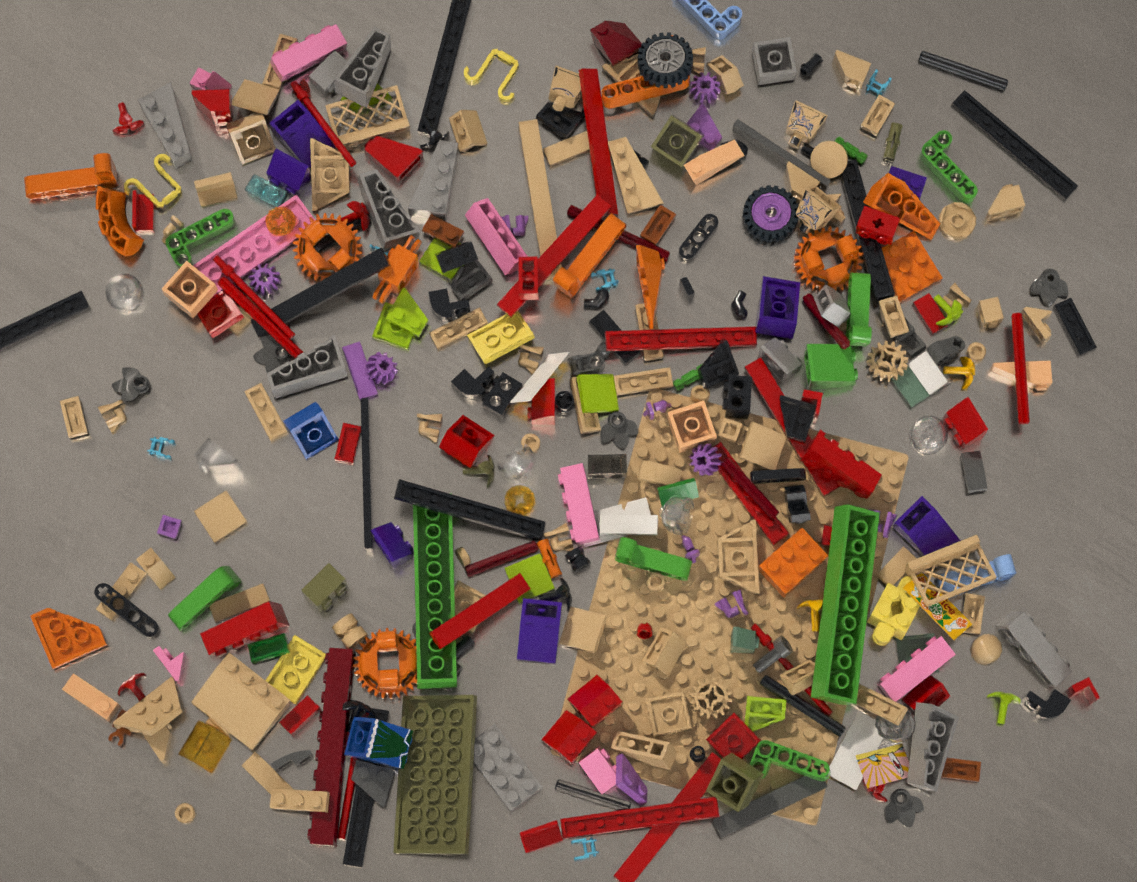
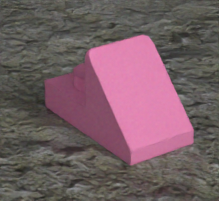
M199 67L190 81V86L198 90H230L232 87L229 82L215 71L209 73Z
M160 646L156 647L153 650L179 684L182 681L186 654L182 652L170 660L172 655L166 648L162 650Z

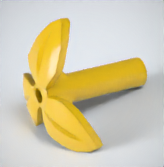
M963 356L960 357V360L964 367L944 366L943 374H964L966 378L962 389H966L972 383L976 369L975 363L969 357Z
M807 600L797 606V609L804 606L811 608L812 631H819V610L822 607L823 600Z

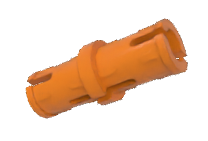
M543 539L537 542L543 557L542 562L546 564L551 576L550 578L554 579L561 576L562 572L556 561L557 555L553 553L549 540Z

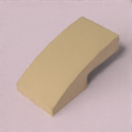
M724 418L718 436L743 446L749 427Z
M642 460L637 479L665 486L679 482L682 470Z
M903 546L876 577L885 585L888 583L895 585L906 573L905 567L907 562L917 558Z

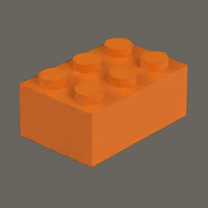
M801 528L759 565L758 571L785 598L827 560L828 555Z

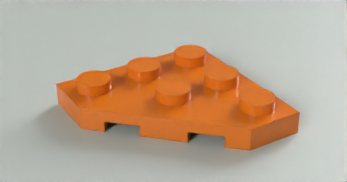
M46 608L30 615L52 669H56L107 646L99 626L84 622L67 614L65 615L51 608Z

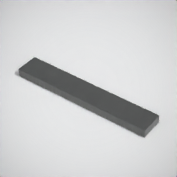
M739 119L733 124L732 131L786 166L788 162H791L820 181L819 188L826 192L830 185L828 178Z
M803 776L751 801L749 806L740 812L732 810L712 821L720 837L723 838L828 786L825 781H818Z

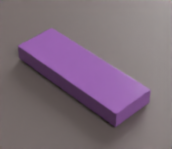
M360 341L342 347L359 400L361 401V398L377 396L378 393L374 381L369 380L371 375L365 374L367 370L365 364L367 361Z

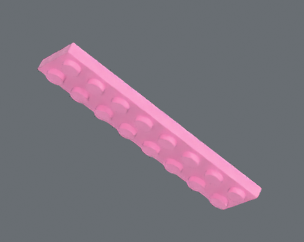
M296 194L193 266L216 284L218 291L214 294L215 296L223 290L218 285V281L222 277H226L222 273V269L213 261L215 256L219 255L227 265L230 264L235 269V273L242 279L251 273L252 269H257L258 264H264L293 244L294 241L299 240L295 237V234L301 235L298 228L305 229L303 222L310 224L309 218L311 217L314 221L315 219ZM230 277L227 278L232 284H235Z

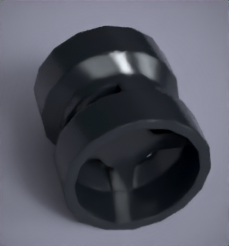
M560 391L555 397V408L560 413H569L574 407L573 395L568 391Z
M582 546L571 550L565 555L567 561L571 562L574 573L585 569L591 564L590 560L584 556Z

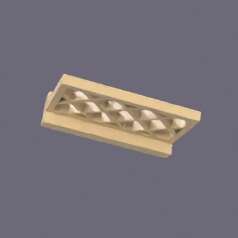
M397 85L373 92L371 97H375L380 101L375 109L369 105L367 106L368 109L374 111L369 120L360 116L364 108L363 106H361L357 114L348 109L350 104L354 102L350 99L325 105L332 130L346 148L366 143L376 136L387 137L410 130ZM395 91L397 98L394 103L384 99L387 93ZM382 102L391 106L387 115L378 111ZM339 107L344 111L338 119L332 116L330 109ZM395 108L401 111L403 118L395 120L389 116ZM346 112L355 116L351 125L342 121ZM376 113L385 117L382 124L377 125L371 122ZM358 118L367 122L364 129L358 130L353 127ZM340 123L349 128L346 134L338 136L336 129Z
M977 535L907 562L905 571L911 577L926 607L997 578L979 544L980 540ZM977 551L980 556L979 562L968 559L969 553ZM952 560L964 561L962 569L950 566ZM966 563L977 566L974 574L964 571ZM937 566L946 568L944 577L933 573L934 568ZM979 567L987 570L990 576L986 578L977 576ZM948 570L960 573L957 581L946 578ZM920 573L929 575L927 583L920 582L916 575ZM961 575L973 578L971 584L959 583ZM931 576L942 580L940 588L928 585ZM944 581L955 585L954 591L947 592L942 590ZM930 589L938 592L937 597L928 600L925 594L926 590Z

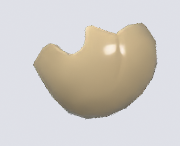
M993 634L981 635L972 642L971 655L977 663L988 665L1000 658L1002 644Z

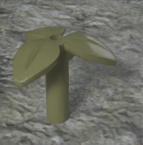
M487 455L489 461H483L478 466L471 468L463 467L464 475L486 474L488 476L486 488H489L495 476L493 472L495 466L490 455Z

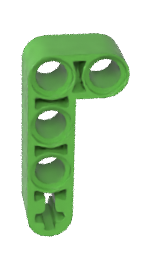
M945 130L939 131L923 145L920 159L962 203L970 204L977 195V186L945 154L952 142L950 132ZM938 139H945L947 143L941 144ZM925 151H932L934 155L928 156L925 154ZM938 164H944L946 169H940ZM951 177H957L959 182H953Z
M221 209L167 237L166 246L177 268L180 269L183 265L179 263L182 258H187L188 262L193 265L189 250L231 230L235 226L233 213L229 209ZM208 225L214 226L211 231L204 230ZM190 234L197 235L193 240L188 239ZM174 242L180 243L177 248H171V245Z
M851 272L849 276L847 306L851 314L847 319L846 337L849 339L851 346L866 347L871 342L872 328L868 327L871 276L866 273Z
M620 537L615 554V561L650 572H658L664 576L682 581L688 580L693 563L691 560L637 545V541L626 537Z
M221 566L168 614V617L181 631L197 619L221 595L235 589L242 580L230 566Z
M762 740L757 744L750 765L753 767L756 765L764 766L762 779L767 776L771 764L818 781H826L831 773L827 762L768 740ZM765 746L771 748L770 753L767 755L760 753L761 749ZM782 753L789 754V759L785 762L779 760V756ZM800 760L808 762L807 767L803 769L799 768L797 764ZM822 767H824L826 773L822 772L821 775H819L816 769H821Z

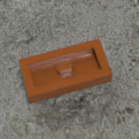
M660 204L641 232L640 237L657 245L676 217V214Z
M432 214L422 229L423 233L450 247L458 245L464 235L463 230Z
M947 758L941 778L979 782L981 762Z

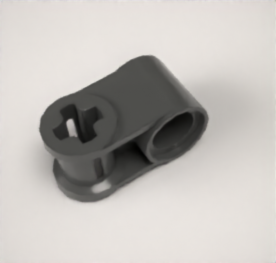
M953 336L932 343L927 348V351L936 365L941 366L947 362L955 361L959 356V352L964 350L965 342L962 338Z
M598 352L576 355L567 359L571 367V377H576L579 374L600 373L605 367L604 357ZM595 359L601 361V364L597 367L591 365V362Z

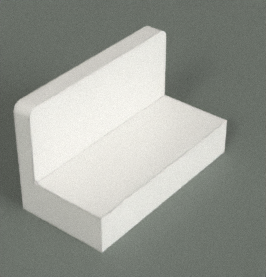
M925 351L909 363V367L928 394H933L942 386H947L952 382L947 374H943V368L936 365L928 351Z

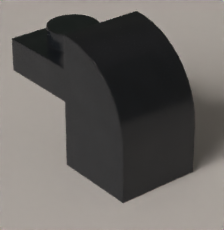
M447 288L429 292L432 312L443 322L449 323L453 321L452 315L463 316L470 312L469 299L450 303Z
M488 367L474 379L466 369H463L451 381V386L466 399H480L486 393L483 387H488L493 382L494 371Z
M804 485L784 487L789 523L801 524L811 520Z
M1056 689L1051 692L1046 701L1032 691H1029L1023 698L1029 708L1039 710L1035 718L1044 721L1057 718L1071 702L1069 698Z

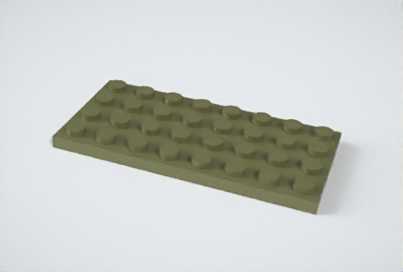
M476 695L403 696L401 727L413 730L407 754V762L404 769H398L393 853L468 854L477 707Z

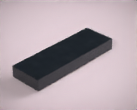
M1072 298L1055 304L1053 307L1078 356L1095 350L1097 346Z
M604 309L589 321L590 325L604 341L605 331H622ZM639 350L614 351L625 365L640 354Z

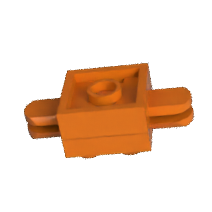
M411 235L404 246L397 244L395 248L389 251L387 258L390 266L378 272L380 284L372 296L374 300L380 297L379 302L384 304L390 293L398 296L402 288L407 286L419 267L416 252L421 245V240L417 239L414 242L415 237Z

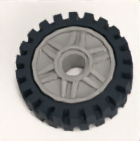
M662 32L659 33V37L654 34L652 39L648 37L645 43L641 44V48L638 51V69L646 82L649 80L650 85L653 86L656 83L658 88L661 85L664 88H668V85H671V88L676 86V83L680 85L683 80L686 81L688 79V75L690 76L693 68V53L689 43L685 42L683 37L679 39L677 34H674L672 37L669 32L664 36Z

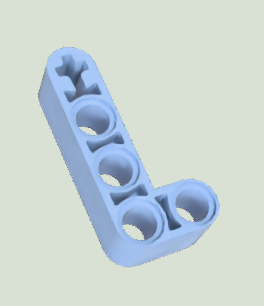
M677 0L715 39H724L741 23L742 10L738 6H730L720 14L707 0ZM697 1L699 4L692 5L690 2ZM708 13V14H710L712 17H710V18H705V17L703 16V14ZM732 14H734V15H736L738 18H737V19H731L729 16L732 15ZM721 26L724 28V30L718 31L716 30V27Z
M1011 554L999 556L989 562L997 578L980 586L1004 581L1015 576L1016 570ZM977 566L966 567L964 571L974 574ZM979 567L977 576L982 578L990 576L987 570ZM948 572L946 578L957 581L960 573ZM961 575L959 583L969 585L973 578ZM936 578L938 587L940 588L942 580ZM944 581L942 590L947 592L954 591L955 585Z

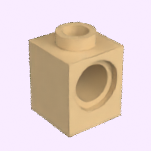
M994 297L979 301L977 308L982 326H988L989 328L998 327L1004 319L999 298Z

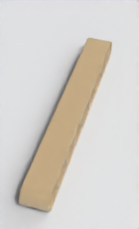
M534 119L518 123L541 256L557 239L538 121ZM560 264L546 280L553 279L562 265Z

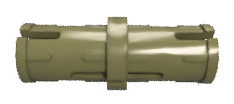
M891 123L889 136L885 140L886 148L883 156L885 161L894 162L897 147L900 146L899 138L903 127L899 123ZM893 136H895L894 142H893V146H892V149H891V144H892Z

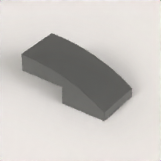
M905 318L909 332L895 336V339L912 359L926 349V344L915 333L914 327Z
M980 451L961 453V461L965 473L964 479L968 493L987 491L986 476Z
M310 750L290 753L277 759L271 765L276 772L292 761L299 767L310 759L313 754Z

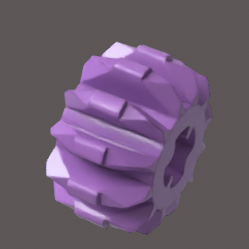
M700 72V77L695 75L693 77L694 81L690 82V94H694V100L700 98L701 104L704 100L708 104L711 102V99L716 100V94L721 92L719 88L721 83L716 81V75L710 77V72L707 73V76Z
M268 263L265 264L264 268L258 264V270H251L254 275H249V280H251L249 285L254 287L255 293L261 290L262 296L265 295L266 291L271 295V289L277 291L278 286L276 284H281V279H279L280 273L275 272V266L269 268ZM266 277L267 282H263L262 278Z
M377 352L368 358L369 360L365 364L367 368L365 374L371 375L369 380L375 379L376 384L381 382L384 385L394 379L398 371L395 368L397 363L392 362L393 357H387V352L383 354Z
M702 443L698 445V448H693V454L689 456L693 460L689 465L695 466L693 472H699L701 476L713 475V472H717L719 470L718 465L722 463L718 460L722 454L716 453L718 448H712L710 443L705 445Z

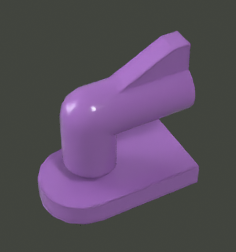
M509 215L501 217L513 236L525 235L528 216L518 215L515 217L517 228H511Z
M665 400L653 403L655 412L660 411L663 413L672 407L671 403H667ZM649 401L645 404L646 410L643 415L644 417L649 416V419L652 420L654 419V411Z
M871 510V511L878 512V513L881 514V511ZM888 512L885 527L884 524L878 523L877 532H882L884 528V538H888L897 514Z
M683 535L681 536L682 546L688 552L685 554V558L695 563L696 557L700 555L699 549L693 550L694 545L691 539Z
M741 590L733 592L732 594L744 615L749 614L744 605ZM726 597L715 603L716 607L724 611L727 618H733L740 614L738 606L736 605L731 608Z

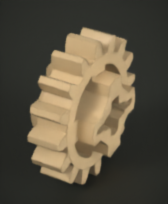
M885 341L884 345L878 342L877 349L873 346L871 347L872 353L867 355L869 359L867 360V365L870 366L869 372L874 371V378L880 376L881 382L884 378H887V381L890 382L892 377L898 380V374L900 376L904 375L903 370H907L908 365L906 363H908V357H905L906 350L901 351V345L895 347L894 341L891 345H888V342ZM879 354V359L875 362V358ZM898 361H900V365H899V367L896 369V365H895V364H897Z
M705 677L704 683L700 680L697 682L699 687H692L695 693H690V697L694 698L690 705L696 706L693 709L694 712L700 711L699 717L705 714L707 720H709L710 716H713L716 720L717 714L723 717L725 715L723 710L729 711L730 707L727 704L732 703V700L728 697L732 695V692L726 691L729 687L728 684L722 686V679L716 682L715 677L712 678V681ZM709 686L707 691L700 693L702 688ZM716 687L722 691L723 695H719ZM712 690L713 698H715L716 700H713L711 706H709L710 702L709 699L706 697H709V694ZM698 701L704 703L706 710L700 706ZM723 704L719 709L713 711L714 706Z

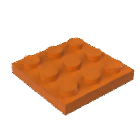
M914 231L892 242L891 245L888 244L882 248L895 296L898 297L899 303L943 279Z

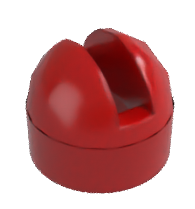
M647 622L646 624L640 623L637 628V636L641 639L652 637V626Z

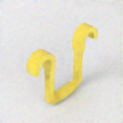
M492 49L482 67L473 77L468 75L469 68L466 66L464 78L467 82L474 83L480 79L494 55H498L499 58L510 64L512 63L514 66H512L509 74H507L498 89V97L501 101H512L514 93H510L509 96H503L502 92L519 67L518 61L502 50Z
M166 154L157 155L154 159V167L176 189L175 191L173 190L164 197L162 202H158L137 179L130 178L124 183L126 195L129 196L130 194L128 186L135 185L158 208H163L164 205H168L178 197V194H181V186L158 164L161 160L169 163V156Z

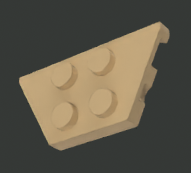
M638 54L633 55L631 58H626L614 66L611 64H604L602 66V69L616 83L641 76L638 69ZM661 96L637 103L653 117Z
M310 138L312 212H315L350 193L349 164L338 150Z
M756 519L718 538L719 578L754 594H759Z
M171 676L113 722L115 728L120 729L124 727L128 728L130 732H140L144 735L153 736L181 714L182 708L174 678Z

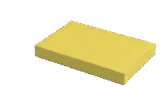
M519 311L512 318L505 314L467 335L485 365L535 338Z
M294 635L288 644L290 653L281 655L265 681L290 699V702L297 705L323 665L326 654Z

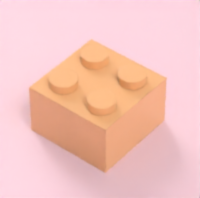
M186 261L164 285L162 291L168 299L190 317L194 318L218 289L214 282Z
M705 401L667 413V420L679 453L698 447L702 443L705 445L716 441L717 436Z

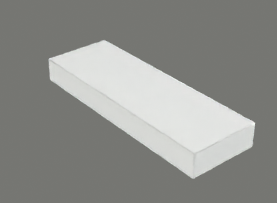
M600 515L599 534L658 535V515Z

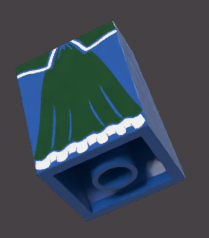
M354 717L344 755L392 768L404 769L408 758L409 746L412 742L413 730L374 718Z

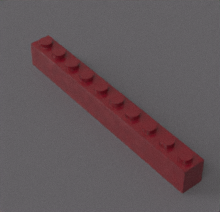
M329 648V653L325 655V664L328 666L327 672H324L323 683L326 685L325 691H322L321 703H324L323 711H320L319 722L322 725L321 730L317 734V741L320 742L319 750H316L315 761L318 762V765L313 774V780L316 781V785L312 791L329 792L330 797L328 813L310 811L309 819L312 821L311 829H308L307 839L310 840V844L313 846L337 847L346 756L344 753L350 709L342 710V707L346 701L351 700L353 665L355 664L353 658L356 655L353 649Z

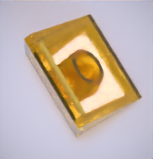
M198 720L178 755L212 774L232 739L214 727Z

